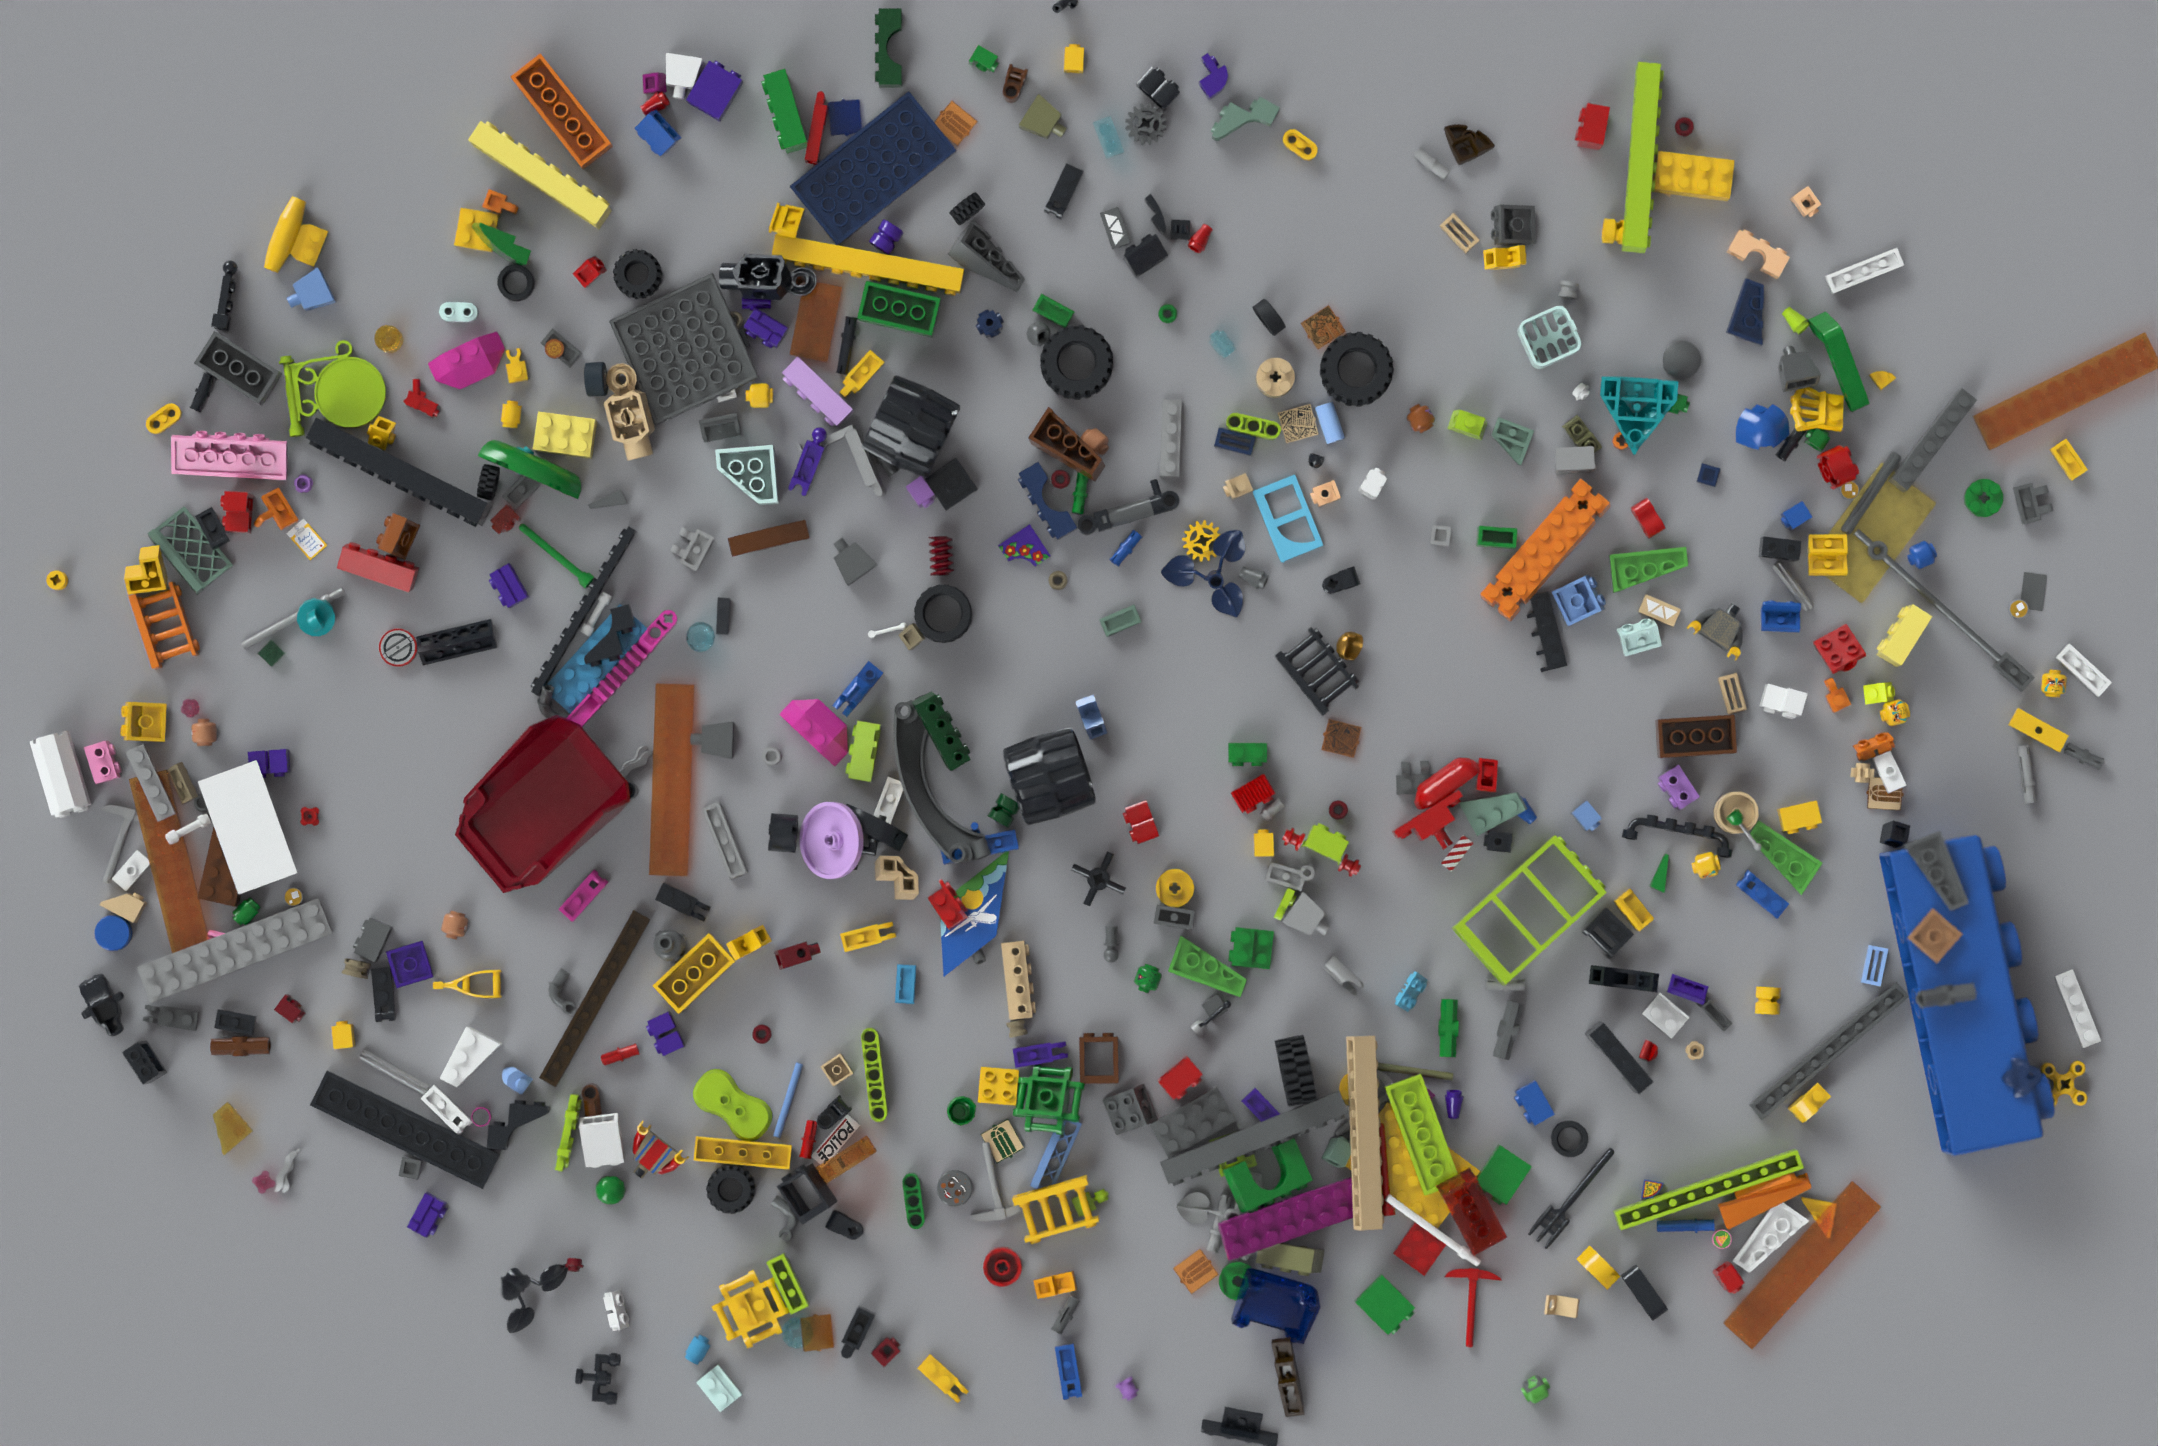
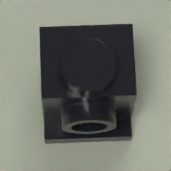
M1488 831V835H1484L1483 846H1487V851L1511 853L1513 834ZM1496 838L1501 839L1500 845L1494 843Z

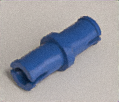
M1132 530L1127 539L1119 544L1120 547L1109 560L1119 567L1127 555L1132 554V549L1143 537L1135 530Z

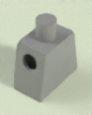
M1304 892L1300 894L1282 920V923L1308 935H1311L1316 930L1324 936L1330 928L1328 924L1321 920L1325 912Z

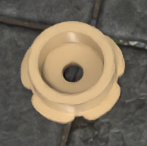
M1692 1041L1690 1045L1686 1046L1685 1052L1688 1054L1689 1059H1701L1704 1055V1046L1697 1041Z

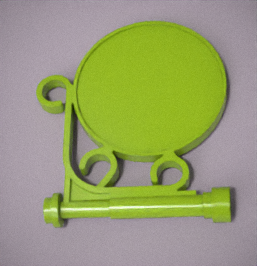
M339 341L335 346V351L339 354V346L347 344L349 352L344 355L310 359L299 363H294L292 356L280 357L279 364L283 365L286 381L285 388L291 422L289 429L290 437L305 435L304 427L300 424V413L305 417H311L319 409L323 416L331 423L344 428H357L370 423L381 412L386 400L384 379L380 372L368 361L357 357H349L353 352V347L348 341ZM334 360L320 372L319 376H317L313 369L305 368L306 371L313 373L311 381L306 382L299 378L300 371L306 365L314 362ZM299 382L305 385H312L316 382L314 390L316 404L312 400L306 399L302 401L304 404L311 403L313 405V411L309 414L304 413L302 409Z

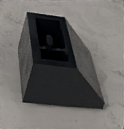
M1148 234L1141 239V244L1138 246L1133 244L1125 250L1123 260L1135 278L1168 258V254L1156 234L1153 236Z

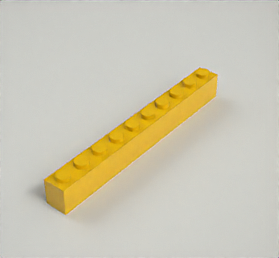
M775 234L772 255H782L785 263L793 262L796 267L805 268V265L813 266V270L824 271L825 268L832 270L831 273L843 275V272L851 273L850 276L855 278H861L863 275L868 276L869 280L876 282L884 279L888 280V283L892 285H899V282L906 283V287L918 289V286L926 287V291L937 292L938 289L943 290L944 294L955 296L956 293L960 294L964 276V269L801 238L785 237Z

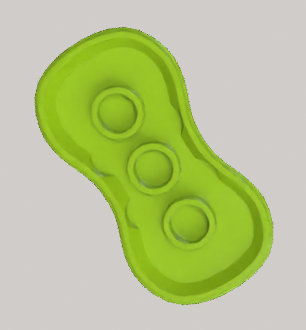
M711 1069L704 1073L693 1089V1099L696 1105L705 1112L721 1117L728 1124L733 1134L741 1140L755 1141L768 1130L772 1122L773 1116L769 1105L759 1098L744 1093L736 1085L731 1075L721 1069Z

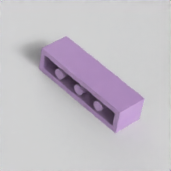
M798 356L782 372L785 376L783 380L790 387L794 385L798 389L796 393L803 400L808 398L812 402L810 406L817 413L821 411L826 416L824 420L831 427L834 424L839 427L853 412V409Z

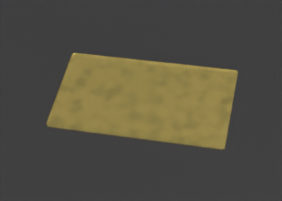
M1883 463L1879 464L1859 491L1858 496L1853 499L1828 534H1846L1841 530V527L1883 466ZM1892 471L1850 535L1847 534V576H1825L1860 603L1865 601L1890 566L1882 559L1873 560L1869 557L1867 553L1868 547L1854 535L1856 530L1860 529L1873 542H1884L1888 548L1887 554L1895 560L1936 505L1932 499L1913 485L1907 491L1902 492L1888 480L1894 474V471ZM1875 547L1874 553L1879 554L1880 549Z

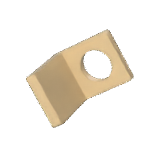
M1547 1295L1544 1314L1577 1318L1580 1299Z

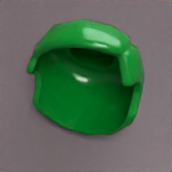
M959 1096L949 1102L947 1116L953 1124L966 1125L975 1117L976 1104L971 1098Z
M616 1176L602 1177L595 1187L596 1197L602 1203L608 1205L619 1203L624 1198L626 1191L624 1182Z

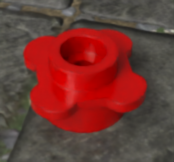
M301 808L302 819L300 823L303 826L307 824L317 826L319 824V808Z

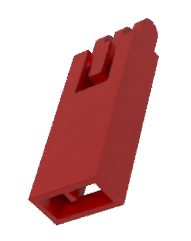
M819 91L816 96L805 155V162L814 165L819 163L828 114V106L824 105L825 94L822 91Z

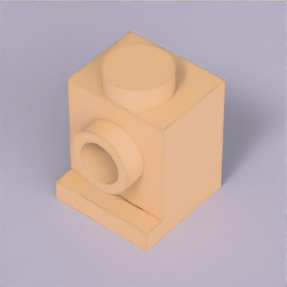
M1809 186L1790 199L1803 217L1807 215L1812 217L1819 212L1818 207L1821 203ZM1803 201L1809 202V207H1804Z
M1334 480L1312 488L1313 493H1310L1313 503H1317L1318 507L1341 498ZM1323 490L1328 491L1327 497L1321 495Z

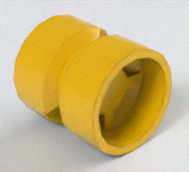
M1604 218L1602 243L1613 244L1617 241L1618 244H1622L1624 220L1620 219L1619 222H1616L1615 219Z
M1756 986L1755 997L1758 1001L1755 1003V1014L1780 1015L1778 1000L1781 998V988Z

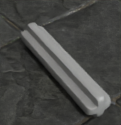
M1781 561L1776 563L1773 569L1797 602L1801 603L1802 609L1804 611L1813 607L1812 602Z

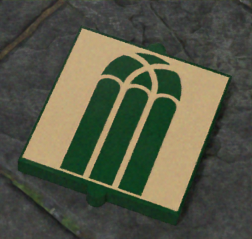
M1009 1119L998 1125L994 1124L992 1128L980 1134L984 1142L990 1143L991 1153L996 1163L1008 1157L1012 1158L1013 1154L1024 1149Z

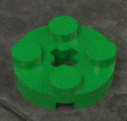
M1979 479L1970 484L1966 489L1964 503L1973 515L1982 518L1989 517L2000 510L2003 504V492L2000 485L1994 481ZM1983 493H1986V496L1989 497L1985 504L1982 503V500H1979V496H1982Z
M1232 1262L1222 1269L1219 1276V1287L1228 1298L1235 1301L1245 1300L1256 1289L1257 1276L1250 1265L1243 1262ZM1235 1276H1239L1244 1280L1239 1287L1232 1283Z

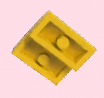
M1847 534L1808 535V576H1847Z

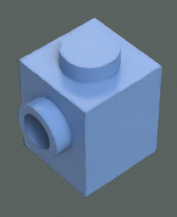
M1588 801L1583 802L1571 812L1585 831L1589 829L1593 831L1600 825L1598 821L1602 818Z

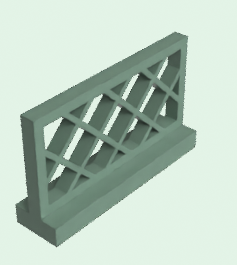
M182 507L156 529H152L148 533V537L155 545H160L161 553L196 595L200 594L204 588L233 566L219 547L213 550L212 555L201 554L202 544H209L199 523L185 507ZM185 513L189 518L188 526L177 525V517ZM166 526L174 527L173 537H164L160 531ZM176 527L187 528L186 539L175 538ZM190 529L200 531V540L189 539ZM175 541L186 542L185 552H179L174 549ZM188 542L200 543L199 554L187 552ZM187 555L198 556L197 567L189 566L186 563ZM200 558H212L211 568L200 567ZM214 558L223 559L227 565L222 569H214ZM199 570L210 571V578L204 583L199 579Z

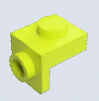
M1891 682L1863 685L1865 705L1894 700L1895 689Z

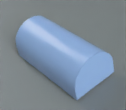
M1330 402L1316 407L1315 411L1326 444L1345 439L1334 403Z

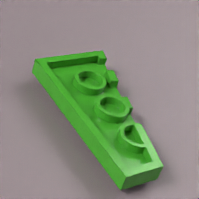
M1758 820L1750 831L1751 836L1757 843L1761 844L1762 848L1760 851L1802 895L1822 865V862Z
M1180 936L1168 972L1241 997L1247 979Z

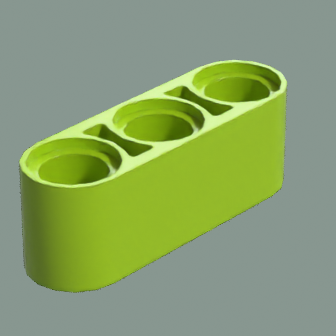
M1232 413L1226 420V426L1229 430L1263 439L1275 440L1281 433V427L1277 422ZM1236 417L1240 420V425L1232 427L1229 420ZM1256 422L1259 425V429L1257 431H1250L1248 424ZM1275 426L1277 434L1274 436L1269 435L1267 428Z

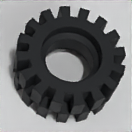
M975 192L959 202L949 214L958 225H961L978 213L985 206V203Z
M484 464L479 477L477 498L493 501L499 483L500 467Z

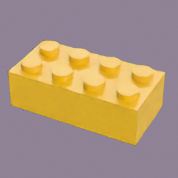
M1664 151L1657 152L1655 158L1657 168L1656 173L1653 174V180L1655 181L1654 192L1728 201L1730 199L1735 160Z
M708 933L665 973L653 987L680 1014L736 961L711 933Z

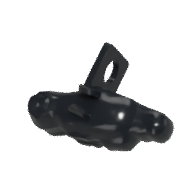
M104 974L94 975L92 978L84 980L79 985L80 993L87 1004L86 1010L81 1013L82 1017L87 1019L92 1016L94 1021L99 1026L104 1027L107 1034L111 1037L120 1034L124 1030L120 1019L122 1012L119 1001L124 998L123 993L120 991L114 994Z

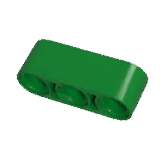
M908 1173L902 1180L907 1222L911 1228L919 1229L925 1223L921 1183L917 1174ZM910 1176L914 1177L917 1181L914 1187H909L906 1184V1179ZM917 1196L919 1204L916 1206L910 1205L908 1202L909 1197ZM919 1215L922 1219L921 1224L914 1225L911 1222V1217Z

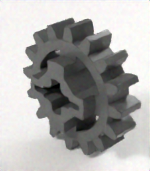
M1142 103L1140 109L1135 106L1133 107L1134 113L1128 112L1131 118L1125 120L1129 124L1125 129L1131 131L1128 136H1134L1135 143L1141 140V145L1145 141L1151 145V140L1158 142L1157 136H1164L1161 130H1166V126L1162 125V123L1166 122V118H1161L1163 111L1158 113L1157 106L1152 109L1150 103L1147 107H1144ZM1143 112L1152 113V115H1144ZM1136 117L1138 125L1133 128V121ZM1142 121L1150 122L1149 128L1146 126L1141 127ZM1158 121L1159 127L1155 132L1153 126ZM1146 133L1148 134V137H1144L1139 134Z

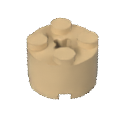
M1281 358L1267 359L1259 366L1256 374L1257 387L1264 395L1270 398H1280L1286 395L1291 390L1295 380V373L1291 364ZM1274 373L1280 377L1276 383L1273 379H1270Z

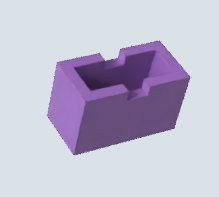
M922 476L906 486L907 491L919 508L923 506L927 508L934 503L935 494Z

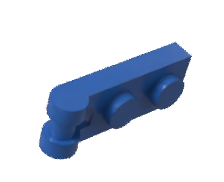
M1747 870L1744 874L1745 877L1741 881L1739 880L1736 886L1778 919L1789 903L1758 879L1752 872ZM1750 881L1755 884L1751 889L1747 887Z
M1074 1344L1056 1346L1055 1353L1063 1400H1068L1069 1397L1074 1396L1080 1398L1082 1397ZM1074 1383L1075 1389L1068 1390L1067 1384Z

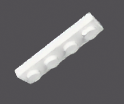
M1898 248L1829 274L1825 278L1831 293L1834 294L1904 266Z
M2073 969L2054 976L2081 1047L2085 1048L2100 1042L2101 1039Z

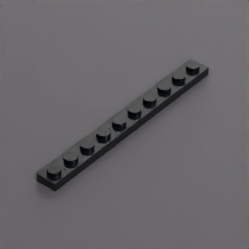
M628 526L627 530L624 528L618 538L621 540L617 546L614 545L610 550V559L608 562L604 561L599 569L601 574L598 579H593L589 586L591 591L588 596L585 594L579 603L582 605L578 612L575 611L570 618L572 623L569 628H564L560 635L562 640L559 645L555 644L550 652L552 657L549 662L545 661L540 669L542 671L540 677H535L530 686L533 688L531 690L532 693L540 696L542 687L551 678L635 536L636 530Z

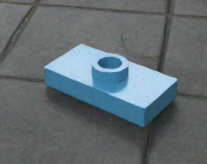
M897 964L895 1003L914 1004L917 965Z

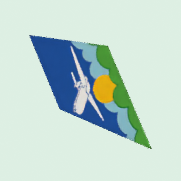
M1009 851L1002 854L955 891L957 893L955 898L959 897L968 910L965 912L968 916L967 919L948 930L940 918L943 977L997 936Z

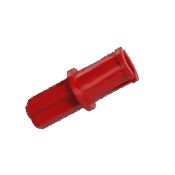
M634 1043L621 1049L618 1047L617 1050L602 1054L601 1061L603 1065L620 1060L623 1062L626 1058L640 1055L638 1046Z
M807 1120L804 1137H801L803 1142L799 1157L811 1159L813 1145L816 1142L817 1121Z

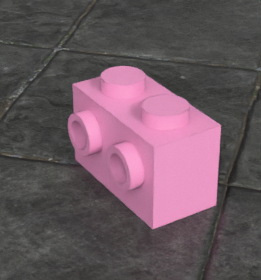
M102 741L84 747L95 784H102L121 778L120 773L122 770L119 762L115 761L114 755L116 750L113 743L110 744L109 741Z

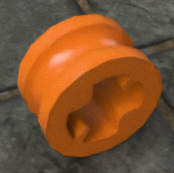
M1618 432L1613 437L1612 442L1615 448L1622 450L1627 448L1628 444L1626 442L1623 443L1624 446H1620V443L1616 442V438L1619 439V436L1622 435L1621 432Z

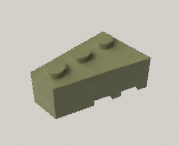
M1279 1243L1259 1250L1256 1263L1262 1264L1261 1268L1273 1269V1266L1280 1267L1282 1272L1291 1273V1270H1296L1299 1275L1309 1276L1310 1273H1321L1325 1250Z

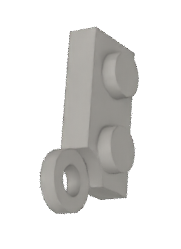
M1270 862L1265 880L1302 891L1305 880H1311L1315 875V871L1311 866L1307 865L1303 866L1299 871ZM1304 870H1310L1311 875L1309 877L1304 876Z

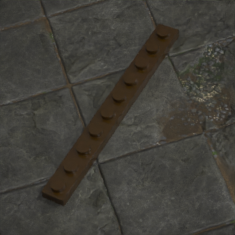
M633 910L542 1071L540 1079L557 1087L651 919Z

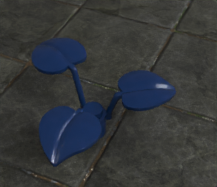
M1226 531L1216 538L1213 544V551L1216 555L1221 556L1218 570L1210 571L1208 576L1193 570V560L1185 555L1175 556L1162 568L1161 574L1163 577L1177 586L1192 584L1194 581L1193 574L1202 577L1205 581H1208L1211 588L1216 589L1211 598L1213 607L1221 613L1233 617L1239 616L1243 605L1242 591L1233 582H1229L1223 587L1224 580L1221 572L1224 558L1228 562H1236L1243 557L1245 542L1242 531Z

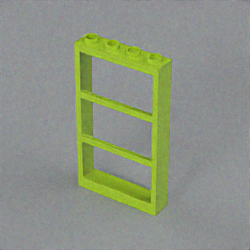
M1552 836L1451 928L1502 986L1512 980L1607 893L1604 890L1605 885L1599 879H1594L1590 868L1586 865L1583 866L1578 861L1580 859L1574 851L1570 852L1567 849V843L1560 836ZM1552 844L1558 848L1598 893L1573 917L1569 915L1527 868ZM1521 872L1528 877L1567 921L1542 945L1537 942L1496 896ZM1491 900L1536 949L1511 974L1465 924Z

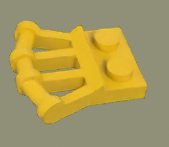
M1810 387L1797 389L1794 395L1791 396L1790 403L1792 407L1790 408V415L1793 416L1796 423V431L1815 428L1842 431L1844 396L1829 394L1826 391L1818 392ZM1804 393L1816 400L1802 398L1801 396ZM1800 406L1817 408V411L1801 409ZM1802 418L1815 419V421L1805 422Z

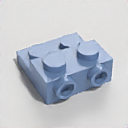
M1589 574L1552 591L1567 626L1605 609L1606 601L1602 594L1598 595L1596 590L1598 587L1594 577L1590 578Z

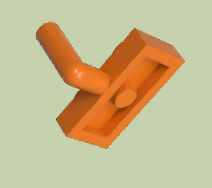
M279 487L261 497L268 511L258 516L254 521V526L260 527L264 521L273 517L280 530H283L298 521L297 516Z

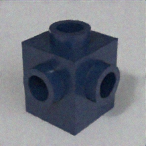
M987 309L978 314V324L975 326L980 335L984 334L986 338L989 336L994 338L1001 333L1000 330L1003 329L1002 323L1004 321L999 312L995 314L994 310L989 312ZM989 319L993 321L991 326L986 325V321Z

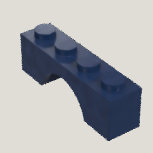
M1039 462L1019 473L1020 478L1017 480L1023 489L1027 488L1030 494L1027 497L1032 505L1036 504L1039 508L1037 514L1042 522L1046 520L1048 523L1047 531L1052 538L1056 537L1059 540L1075 531L1077 526L1068 511H1055L1045 504L1042 490L1048 477Z

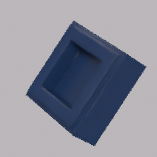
M1702 463L1696 482L1715 487L1721 468Z

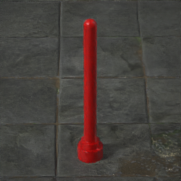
M1381 1123L1379 1127V1136L1381 1138L1380 1156L1382 1158L1380 1171L1383 1178L1382 1195L1384 1199L1382 1214L1384 1216L1396 1215L1395 1207L1385 1201L1386 1197L1390 1194L1385 1126Z

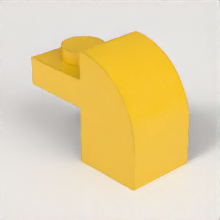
M1525 245L1483 250L1485 270L1512 269L1526 265Z
M761 925L728 942L726 945L736 961L772 942L764 925Z
M1816 1083L1807 1093L1798 1097L1787 1109L1803 1123L1819 1111L1818 1109L1831 1096L1819 1083Z
M1590 1245L1576 1259L1607 1290L1621 1277Z

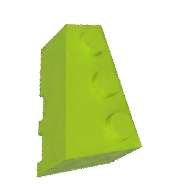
M857 721V725H854L852 736H855L854 744H850L849 755H852L851 763L847 762L845 773L849 774V779L872 782L881 725Z

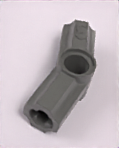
M1974 983L1954 986L1952 984L1937 986L1935 989L1918 991L1916 1003L1920 1008L1937 1005L1947 1006L1953 1005L1955 1002L1975 1000L1976 991Z

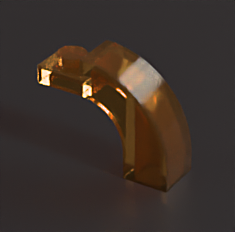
M866 1135L818 1165L816 1169L824 1181L828 1183L877 1152V1150Z

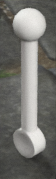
M903 622L899 626L879 631L871 630L868 632V636L874 638L882 633L898 629L905 630L907 624Z

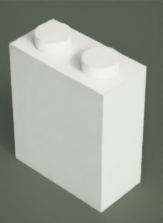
M618 1113L581 1117L579 1120V1130L585 1166L598 1168L601 1165L610 1164L615 1166L624 1163L625 1153Z

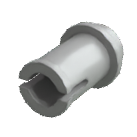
M1275 798L1265 809H1261L1260 815L1267 822L1269 820L1272 821V817L1285 806L1278 798Z

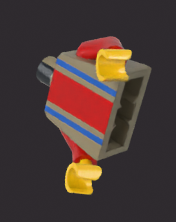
M644 1121L640 1122L634 1137L632 1150L635 1155L634 1159L640 1163L633 1171L638 1177L642 1179L648 1171L654 1175L657 1173L661 1175L669 1173L688 1160L689 1156L686 1158L681 1156L683 1150L676 1151L650 1130L651 1125L645 1128L643 1126Z

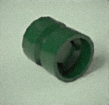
M1000 793L996 800L997 806L992 807L987 816L1009 828L1014 820L1013 815L1017 814L1020 808L1016 801Z

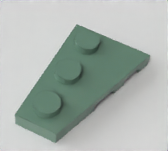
M1518 792L1461 801L1459 803L1477 836L1527 810Z

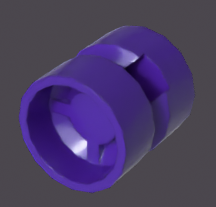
M883 219L878 226L879 232L873 234L869 243L885 254L890 255L895 247L894 242H898L904 232Z

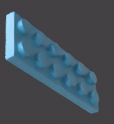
M611 614L548 683V685L554 687L552 698L570 714L588 694L593 692L592 689L594 687L597 688L599 686V682L604 680L605 676L621 660L609 662V659L601 661L602 665L591 667L590 664L586 665L584 661L585 655L610 631L612 625ZM634 617L636 627L632 628L633 632L623 635L621 632H618L624 655L620 656L621 659L632 649L631 647L634 644H637L640 637L647 630V627L636 617Z

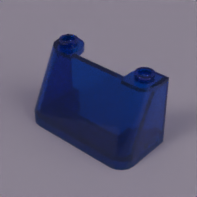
M1248 1268L1241 1283L1231 1322L1239 1328L1248 1327L1251 1321L1284 1331L1286 1337H1291L1292 1343L1304 1344L1321 1308L1318 1291L1307 1283L1255 1268Z

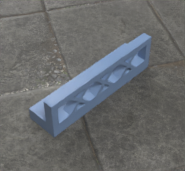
M1067 1121L1077 1127L1074 1133L1066 1136L1064 1132V1137L1060 1139V1135L1053 1132L1030 1184L1031 1187L1036 1189L1044 1187L1039 1185L1042 1177L1049 1174L1052 1184H1056L1082 1123ZM1072 1136L1069 1143L1067 1138ZM1065 1139L1068 1145L1067 1150L1058 1154L1056 1144L1058 1141ZM1064 1154L1063 1159L1061 1161L1060 1155ZM1058 1157L1060 1166L1058 1169L1051 1171L1048 1165L1049 1160ZM1057 1171L1055 1177L1053 1178L1052 1173Z

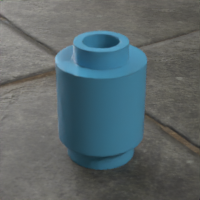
M702 1335L694 1336L685 1352V1358L696 1365L700 1361L702 1362L711 1346L708 1343L709 1339Z

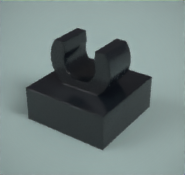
M1171 220L1170 240H1189L1190 220Z

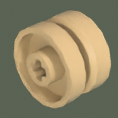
M1729 792L1721 796L1713 809L1714 820L1717 826L1730 834L1744 833L1739 825H1732L1726 819L1730 813L1739 809L1743 815L1742 824L1747 830H1750L1756 824L1759 816L1755 800L1749 794L1743 792Z

